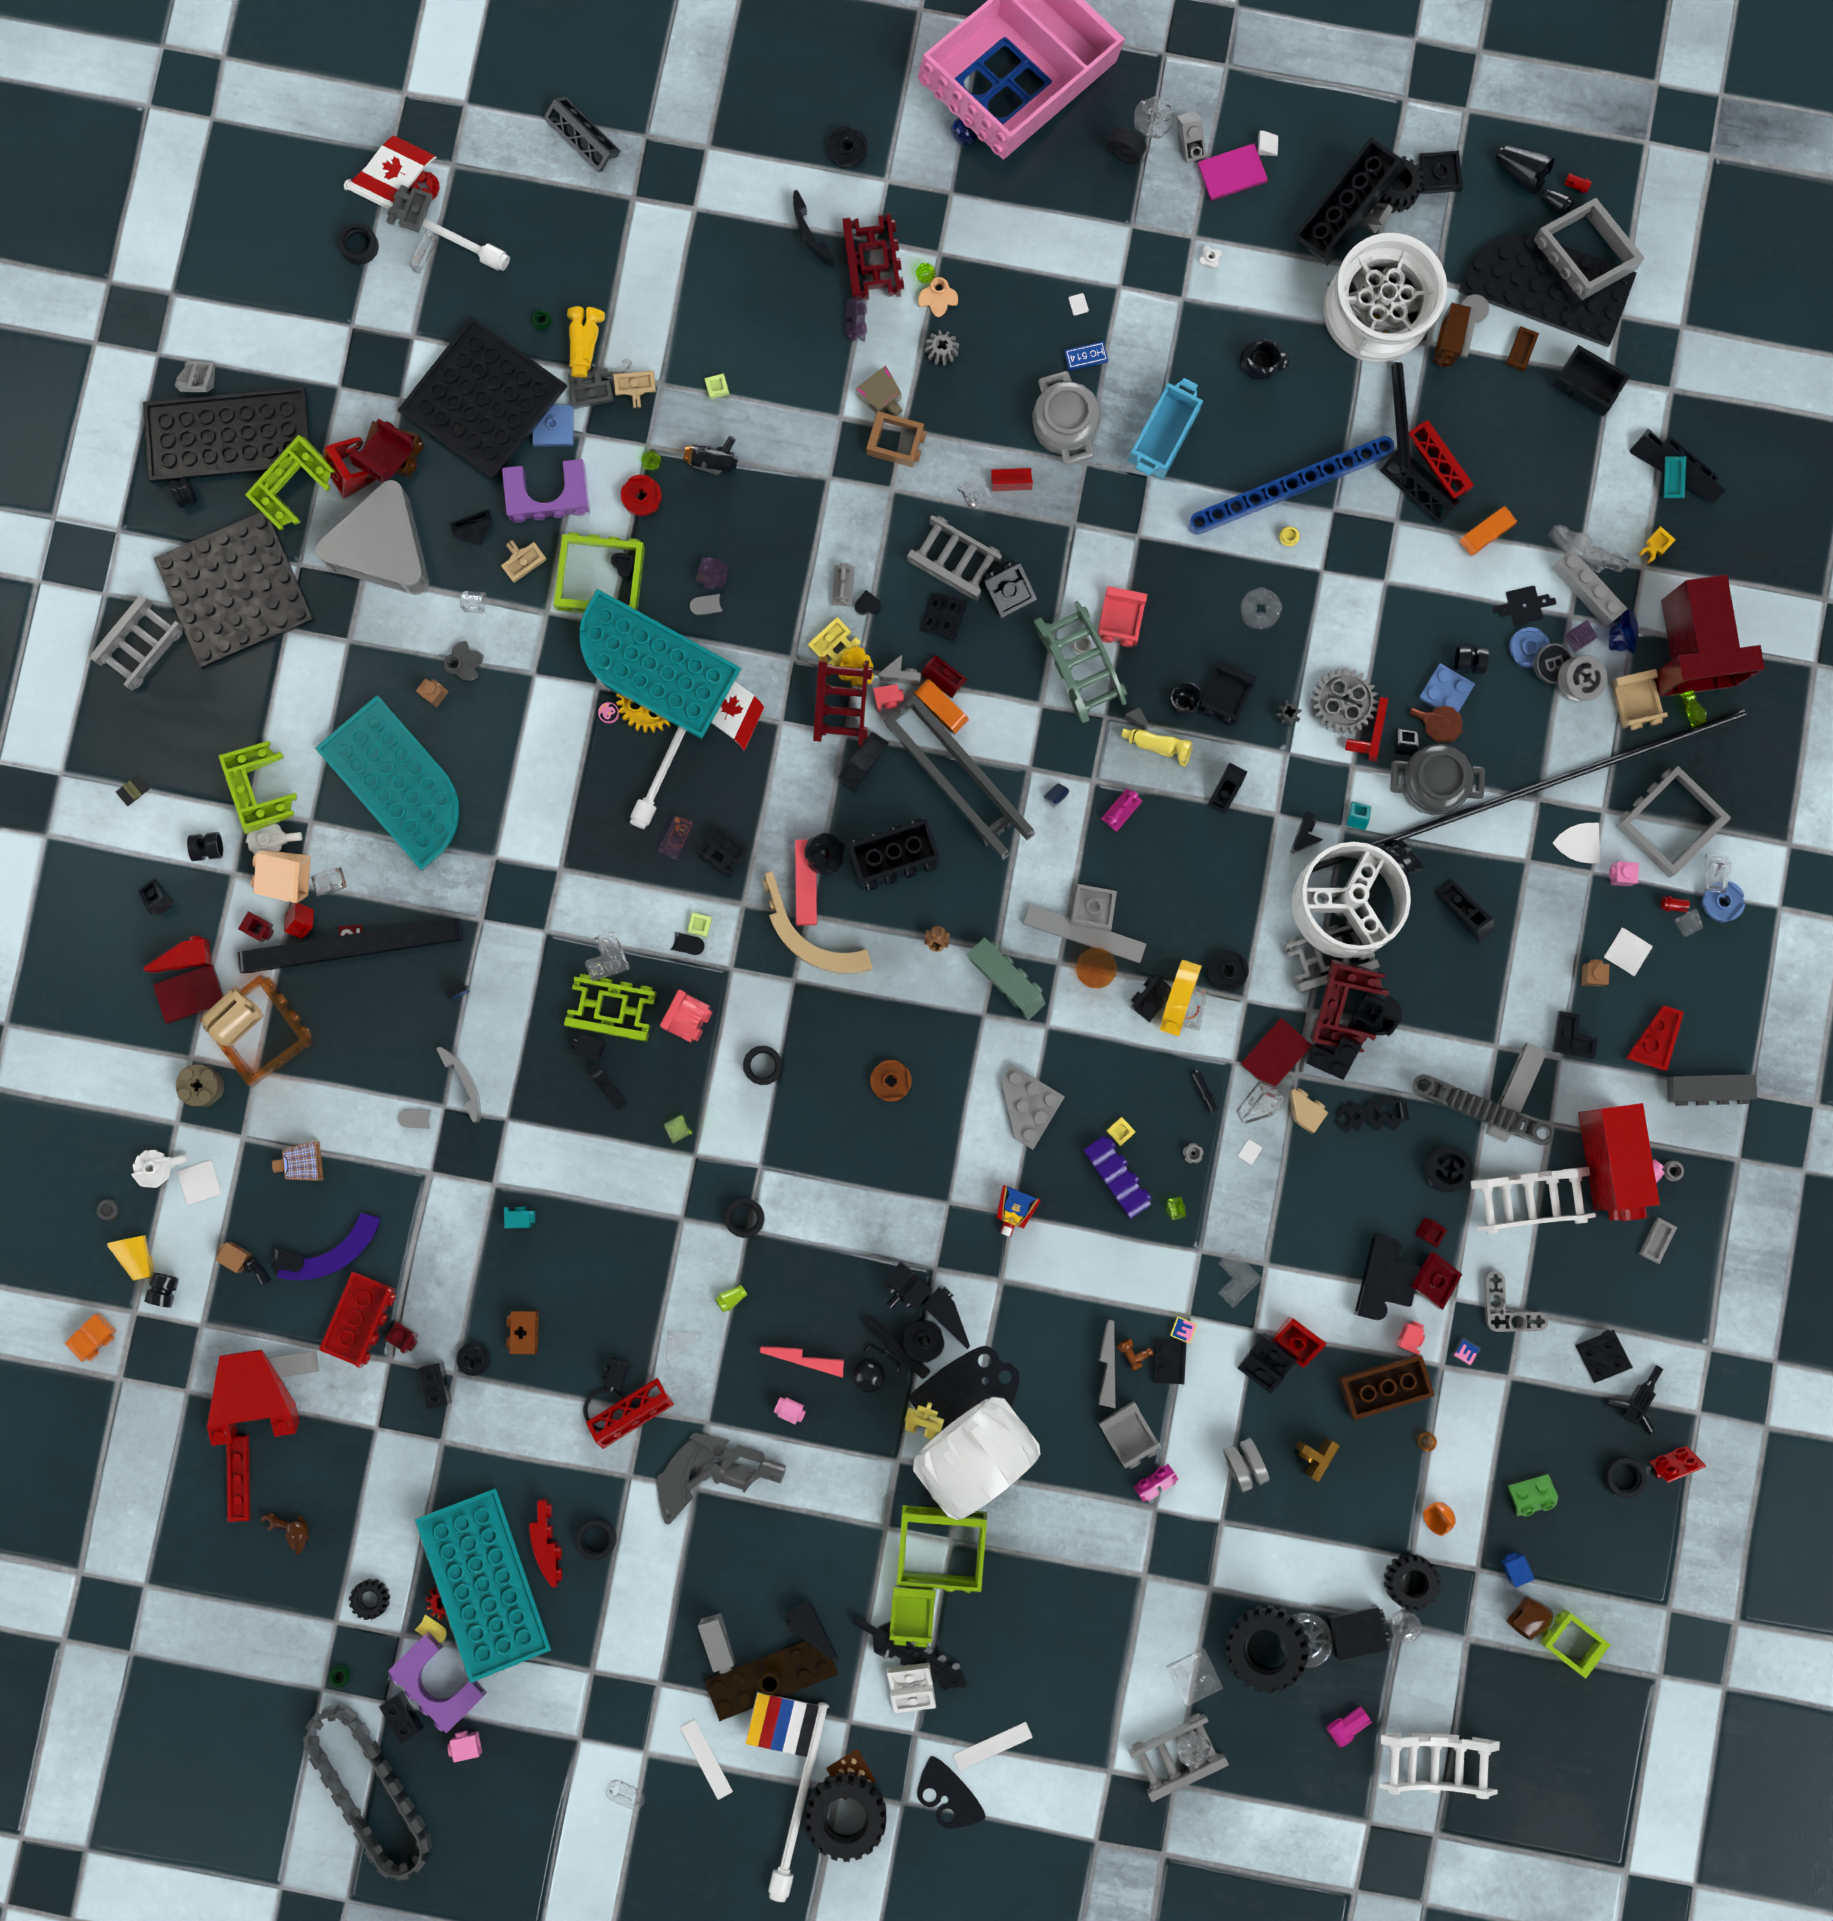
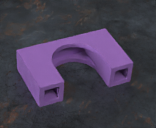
M583 459L563 461L564 490L556 500L548 503L536 502L528 496L526 474L523 466L502 468L506 513L509 520L520 523L524 522L525 519L531 518L533 520H544L545 517L549 516L563 518L567 514L582 516L585 515V512H590L586 467Z
M428 1631L388 1672L391 1674L390 1679L405 1689V1695L420 1705V1711L426 1716L429 1715L434 1720L433 1723L436 1728L447 1733L487 1692L477 1681L473 1683L468 1681L456 1694L448 1698L433 1697L425 1690L421 1677L423 1668L443 1647Z

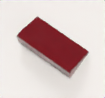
M934 655L921 672V676L932 681L950 698H953L967 681L966 677L937 655Z

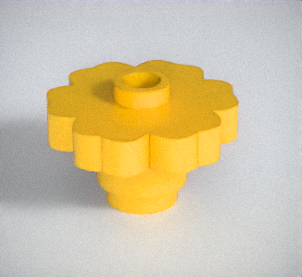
M858 646L845 650L841 658L842 662L839 667L864 669V663L867 660L869 661V667H873L870 656L865 655L864 649ZM838 675L843 681H851L853 687L862 688L863 677ZM868 680L867 685L871 684L872 680Z

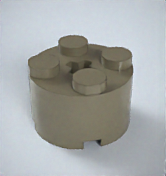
M191 1065L182 1069L178 1075L176 1092L178 1098L188 1105L208 1107L221 1098L224 1092V1080L212 1067ZM198 1084H203L202 1088H197Z

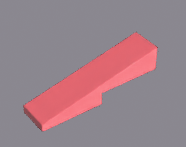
M795 840L796 926L817 925V873L810 869L808 866L810 863L808 859H805V846L808 840Z
M760 1347V1353L843 1378L844 1359L803 1357V1348Z

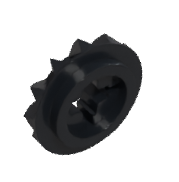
M478 1342L465 1344L457 1354L459 1369L469 1376L482 1374L490 1364L489 1351L486 1346ZM476 1350L477 1358H480L482 1361L475 1362L472 1368V1361L465 1357L473 1356Z

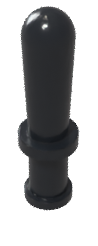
M1194 1069L1191 1072V1077L1203 1096L1201 1098L1202 1101L1205 1100L1210 1110L1209 1112L1212 1113L1218 1110L1219 1107L1216 1106L1212 1098L1213 1093L1210 1094L1201 1072Z

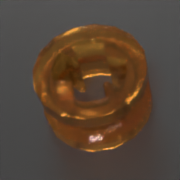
M1425 1431L1418 1435L1417 1444L1423 1451L1429 1452L1435 1449L1437 1440L1432 1433ZM1426 1436H1430L1429 1439L1432 1441V1444L1430 1446L1427 1444L1428 1447H1424V1443L1421 1441L1423 1437L1426 1439Z

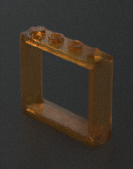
M259 975L240 989L242 991L240 995L247 996L261 986L300 1040L256 1073H253L234 1045L228 1047L217 1043L245 1083L251 1087L257 1085L313 1043V1040L310 1038L312 1036L310 1030L306 1026L302 1027L299 1023V1015L294 1010H290L286 1005L288 1000L282 993H277L274 989L276 984L270 977L266 978L263 975Z

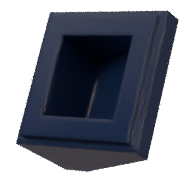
M1056 784L1045 794L1044 798L1053 807H1056L1069 794V789L1061 784Z

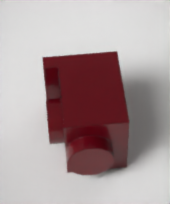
M249 911L238 930L263 943L265 939L269 940L274 933L272 929L273 924ZM262 925L260 932H257V927Z

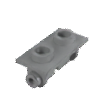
M840 563V566L834 565L832 605L852 606L854 566H848V563Z

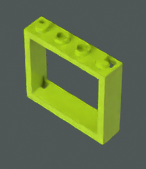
M569 532L568 535L562 534L553 605L557 611L584 613L590 602L562 598L569 544L636 551L630 605L628 606L638 611L645 554L643 542L633 538L624 541L614 536H609L608 539H605L595 534H589L586 537L580 536L579 533Z
M903 1505L897 1586H907V1588L922 1587L925 1590H933L935 1588L943 1589L947 1592L955 1590L965 1591L966 1593H970V1591L981 1592L987 1512L975 1511L964 1519L956 1520L948 1517L942 1508ZM908 1522L979 1527L975 1577L904 1571Z

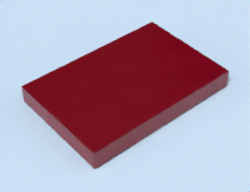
M213 964L153 985L165 1024L210 1010L224 996Z
M1280 1018L1240 1065L1269 1091H1273L1311 1048L1312 1044L1285 1020Z

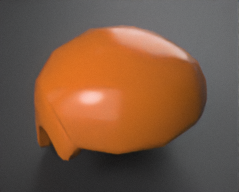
M1434 1502L1423 1511V1518L1427 1527L1439 1536H1443L1451 1531L1456 1524L1454 1512L1444 1502Z

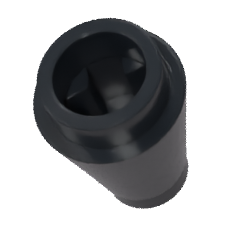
M1550 189L1545 192L1542 198L1559 215L1561 213L1566 215L1574 203V200L1570 199L1571 196Z

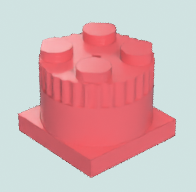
M678 990L660 1027L690 1043L693 1040L698 1041L703 1032L701 1030L703 1023H708L712 1015L711 1010H709L710 1006Z

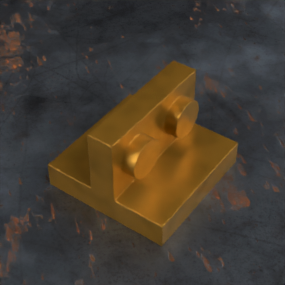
M1325 1437L1318 1451H1315L1299 1441L1295 1447L1300 1451L1298 1455L1310 1462L1304 1474L1319 1482L1340 1445Z

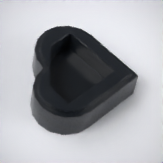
M613 554L611 564L617 569L619 576L622 578L631 577L634 570L635 555Z
M867 590L864 591L855 603V611L859 615L877 614L881 610L880 601Z

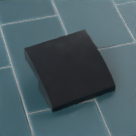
M1263 1333L1237 1369L1269 1393H1272L1284 1379L1285 1374L1297 1362L1298 1357Z

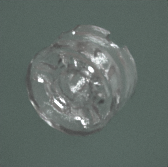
M1399 1610L1391 1616L1389 1629L1398 1640L1412 1642L1421 1633V1623L1412 1612ZM1404 1622H1407L1409 1625V1627L1406 1630H1403L1401 1628L1403 1627Z

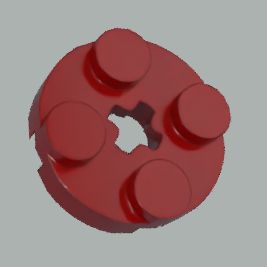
M635 475L629 478V481L621 488V501L627 511L636 516H647L656 512L662 500L661 489L657 482L647 475ZM639 491H643L644 494H647V496L644 497L643 500H639V498H636V495L639 494Z

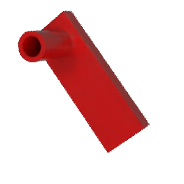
M1380 697L1372 742L1347 738L1346 751L1369 754V761H1377L1388 698Z

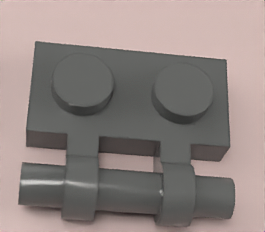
M401 185L399 191L395 192V201L393 206L389 207L387 212L389 216L386 222L394 225L396 219L399 218L400 227L419 233L433 196L431 193L412 188L410 195L406 194L408 188ZM406 202L404 210H400L402 203Z
M594 368L593 371L587 372L586 378L568 375L569 384L577 382V386L570 387L574 409L614 402L610 380L602 381L601 379L609 376L608 368ZM595 379V383L584 384L586 380Z

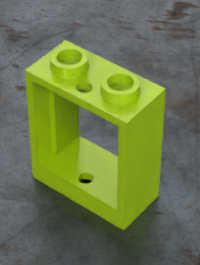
M1564 1609L1563 1612H1559L1555 1616V1623L1552 1627L1542 1634L1540 1644L1586 1679L1611 1644L1572 1613ZM1570 1621L1574 1622L1595 1639L1577 1665L1553 1647V1644Z

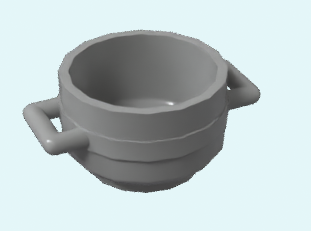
M1067 371L1039 379L1038 383L1042 394L1038 397L1032 414L1034 434L1039 443L1050 452L1062 455L1066 465L1093 458L1095 453L1091 442L1095 439L1101 422L1100 405L1094 393L1084 385L1072 382Z

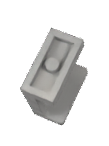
M1134 1401L1098 1422L1124 1468L1129 1467L1132 1469L1141 1463L1140 1459L1145 1456L1150 1458L1159 1452L1158 1448L1161 1445L1156 1440Z

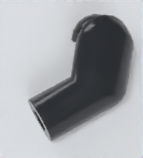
M248 1259V1262L243 1264L246 1272H254L261 1285L270 1281L265 1269L256 1259Z

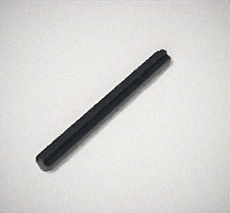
M1394 362L1391 370L1399 471L1408 473L1411 470L1404 367L1402 362Z

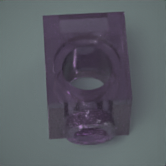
M1588 620L1570 630L1564 637L1576 653L1598 638V635Z

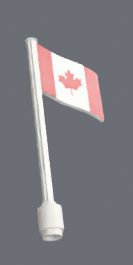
M392 136L379 148L368 165L352 180L348 179L345 181L344 189L346 191L350 190L389 210V207H392L395 201V192L399 191L400 186L404 185L409 189L423 169L437 157L396 136ZM424 219L422 227L478 254L481 263L497 271H504L507 268L510 256L506 255L505 251L489 243L481 247Z
M734 682L712 724L733 738L745 751L764 710V706L754 694L737 682ZM678 727L646 798H643V800L638 799L631 813L630 823L640 829L645 830V827L649 826L657 809L653 806L655 803L653 801L686 731Z

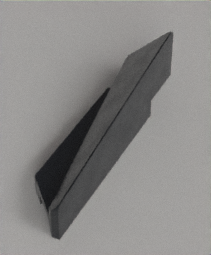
M1647 429L1629 451L1632 455L1664 474L1665 456H1686V487L1711 502H1715L1726 491L1717 483L1719 478L1716 473L1671 436L1661 441L1650 429Z

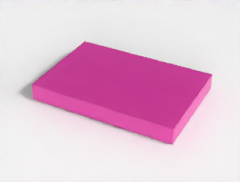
M1254 143L1199 161L1197 164L1211 201L1266 183L1268 180Z

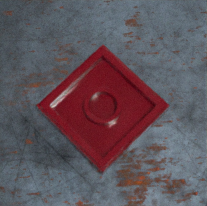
M1430 1252L1411 1288L1435 1307L1443 1310L1463 1274L1437 1253Z

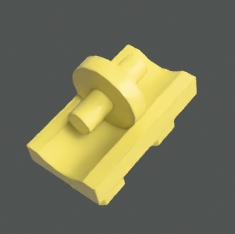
M928 1402L927 1407L918 1405L917 1410L909 1407L905 1417V1430L916 1433L918 1425L925 1427L923 1436L932 1440L938 1432H941L944 1419L937 1417V1411L931 1410L932 1403Z

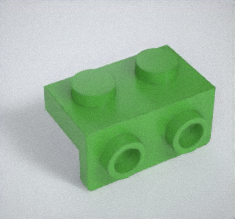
M1549 1474L1508 1486L1509 1493L1516 1507V1516H1530L1535 1511L1542 1509L1544 1511L1551 1510L1557 1505L1558 1495Z

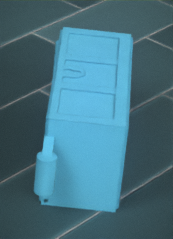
M1183 378L1175 386L1167 382L1164 392L1154 407L1134 448L1130 452L1128 462L1135 465L1137 470L1148 476L1153 474L1161 479L1165 478L1202 407L1203 400L1197 398V384L1186 378ZM1181 385V386H1183V387H1185V388H1187V389L1193 391L1194 394L1192 395V394H1190V393H1188V392H1186V391L1180 389L1179 386Z

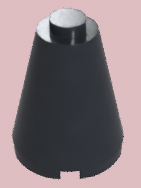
M1509 145L1505 146V148L1501 147L1496 155V159H1498L1497 164L1526 191L1534 195L1545 184L1546 180L1544 179L1547 173H1551L1555 163V159L1549 155Z

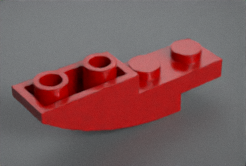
M540 1499L537 1501L538 1521L529 1523L530 1538L541 1572L551 1587H557L563 1577L562 1568H559V1560L562 1559V1547H558V1541H550L553 1538V1526H549V1517H552V1504H549V1499Z

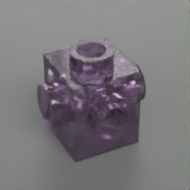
M702 558L696 581L703 584L702 587L708 590L723 588L730 565L717 558Z

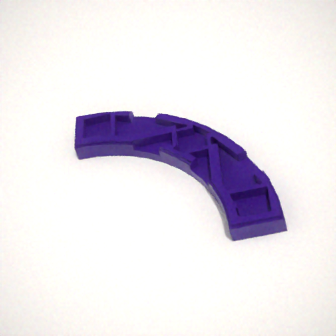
M360 1213L350 1234L337 1247L323 1255L304 1259V1266L298 1272L279 1269L277 1278L310 1280L330 1275L354 1261L371 1242L382 1218Z

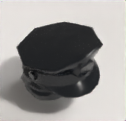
M1266 339L1249 343L1240 355L1241 370L1253 380L1269 379L1276 371H1283L1290 364L1289 355L1282 351V347L1274 341Z
M1402 839L1396 840L1392 848L1386 847L1385 844L1375 846L1389 854L1400 865L1407 879L1409 873L1421 872V869L1424 868L1411 847Z

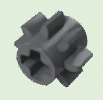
M1286 700L1284 707L1281 705L1277 707L1281 712L1275 717L1281 719L1280 725L1288 723L1291 727L1293 720L1299 722L1300 718L1297 714L1301 713L1302 709H1297V702L1289 704L1288 700ZM1287 710L1289 713H1293V715L1290 718L1288 714L1285 715V712Z

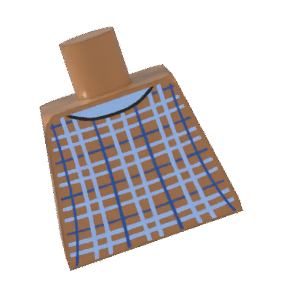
M310 1141L284 1149L282 1151L283 1159L272 1161L273 1172H284L285 1179L324 1180L320 1141Z

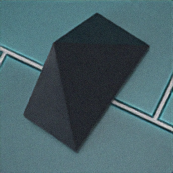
M489 509L451 523L454 536L481 546L492 524Z

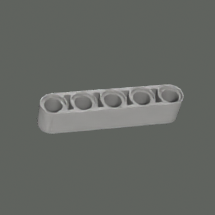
M1528 1042L1524 1044L1498 1104L1521 1113L1545 1058V1050ZM1490 1125L1486 1129V1134L1503 1142H1507L1511 1135Z
M317 1350L267 1357L279 1377L319 1371ZM215 1365V1366H214L215 1378H216V1372H217V1366H218V1365Z

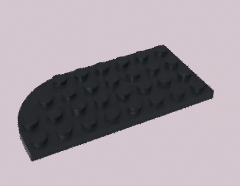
M1513 234L1498 238L1484 246L1472 259L1464 274L1458 290L1459 293L1467 296L1473 294L1481 295L1489 304L1605 347L1611 345L1637 272H1632L1581 300L1573 292L1567 281L1561 277L1555 266L1549 262L1544 252L1538 248L1534 241L1535 235ZM1561 245L1589 282L1618 266Z

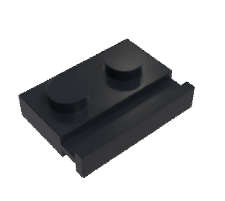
M1155 1341L1154 1383L1184 1385L1187 1342Z

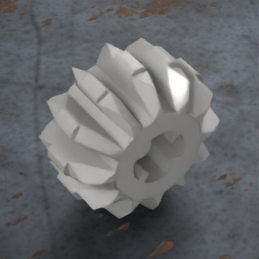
M939 330L938 336L932 333L931 339L926 340L927 347L925 348V353L929 354V360L935 359L934 363L936 365L939 361H942L943 366H945L946 360L952 363L954 361L953 357L958 356L957 349L959 348V343L955 342V336L949 337V331L942 335V331Z

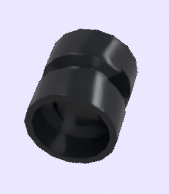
M1458 646L1454 659L1455 672L1468 673L1471 670L1474 674H1485L1489 661L1488 648L1475 647L1472 650L1470 646Z
M219 832L206 833L205 836L194 834L189 835L187 838V849L191 861H202L206 857L210 860L223 857V841Z
M153 1272L149 1282L151 1289L147 1290L144 1302L171 1308L174 1300L172 1291L177 1289L179 1278Z

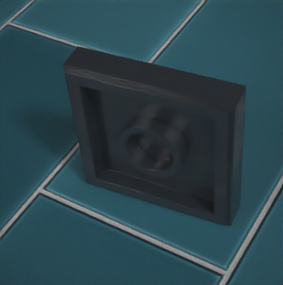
M1459 150L1419 153V171L1423 172L1422 179H1424L1421 190L1422 194L1462 191Z

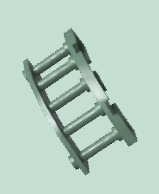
M1076 601L1074 602L1077 610L1076 613L1052 624H1045L1041 617L1034 620L1039 638L1049 653L1052 652L1056 660L1054 664L1061 679H1065L1069 688L1067 693L1075 714L1083 724L1090 720L1087 712L1093 707L1115 697L1123 705L1127 704L1124 697L1127 695L1124 685L1119 683L1105 647L1089 619L1088 609L1086 606L1082 607ZM1078 620H1081L1085 626L1084 629L1060 640L1058 638L1054 639L1052 636L1054 631ZM1090 635L1096 648L1070 660L1068 658L1064 659L1060 651L1063 649L1062 647ZM1100 655L1106 669L1080 681L1074 680L1070 671L1073 669L1072 667ZM1104 678H1110L1113 690L1087 702L1082 700L1080 695L1082 688Z

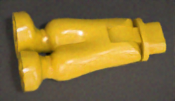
M575 306L567 311L568 318L572 320L569 326V366L572 368L571 376L586 378L587 371L591 368L590 365L599 333L596 323H601L605 320V313L599 309L587 307L586 323L583 326L585 310L580 306Z

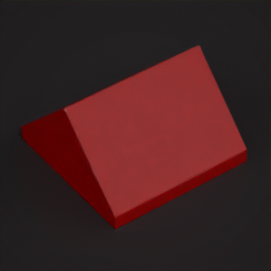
M1291 1317L1285 1320L1272 1338L1298 1357L1296 1363L1303 1368L1327 1344Z

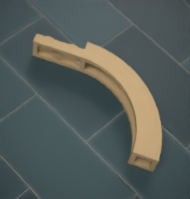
M773 871L765 873L766 879L763 880L766 892H771L772 899H769L772 911H777V913L769 915L778 936L792 953L809 965L831 973L858 974L873 971L867 949L851 953H836L823 950L806 941L794 929L787 917Z

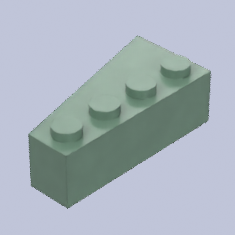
M984 937L967 953L969 960L987 979L992 980L994 986L1001 993L1006 994V997L1015 1008L1019 1007L1022 1010L1023 1016L1029 1021L1046 1004L1041 994L1043 990L1035 982L1031 984L1026 979L1028 975L1021 968L1017 970L1012 965L1014 961L1007 954L1003 956L998 951L1000 949L993 940L989 942Z

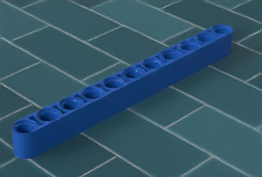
M1382 436L1198 511L1192 515L1189 521V531L1194 535L1203 534L1388 458L1394 449V441L1388 436ZM1379 445H1385L1388 451H1382ZM1361 452H1366L1369 455V459H1364L1361 456ZM1342 460H1348L1351 466H1345ZM1329 467L1333 473L1327 474L1323 468ZM1305 475L1313 476L1314 481L1306 480ZM1292 482L1296 488L1290 489L1286 483ZM1268 490L1276 491L1277 496H1270ZM1255 497L1259 503L1252 504L1249 498ZM1231 505L1239 506L1240 511L1234 512L1231 509ZM1217 512L1222 516V518L1215 519L1213 518L1212 513ZM1200 520L1202 521L1203 526L1197 527L1194 525L1193 521Z

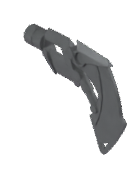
M694 1433L689 1437L691 1440L671 1459L665 1471L657 1476L659 1501L665 1524L672 1523L693 1499L690 1490L711 1476L714 1483L719 1484L720 1482L742 1489L745 1493L748 1487L760 1477L781 1484L786 1465L765 1459L763 1452L741 1445L734 1449L726 1448L725 1445L729 1442L728 1439ZM743 1457L759 1462L760 1466L758 1471L732 1463L738 1458ZM709 1460H723L721 1465L714 1463L690 1480V1471L697 1465ZM667 1510L673 1514L670 1518L667 1515Z

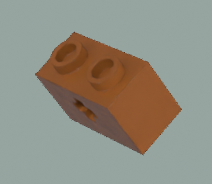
M511 1311V1314L507 1316V1328H510V1336H507L506 1348L510 1349L509 1354L538 1353L539 1311ZM523 1327L524 1331H527L523 1338H521V1334H518V1330Z

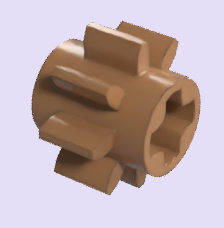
M933 926L930 931L926 930L924 944L928 945L932 951H941L944 947L948 948L950 933H946L945 929L940 926Z

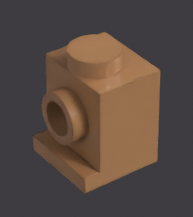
M426 678L416 690L422 698L436 708L449 692L434 679L429 681Z

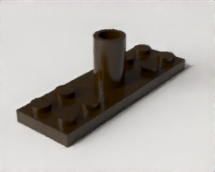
M804 1640L735 1667L726 1673L705 1679V1684L720 1722L754 1708L757 1692L783 1697L838 1675V1670L832 1659ZM773 1677L775 1678L776 1683L770 1684L765 1680V1678Z

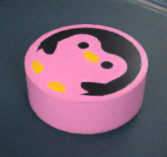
M607 702L600 706L598 715L604 723L612 724L619 718V709L615 704Z

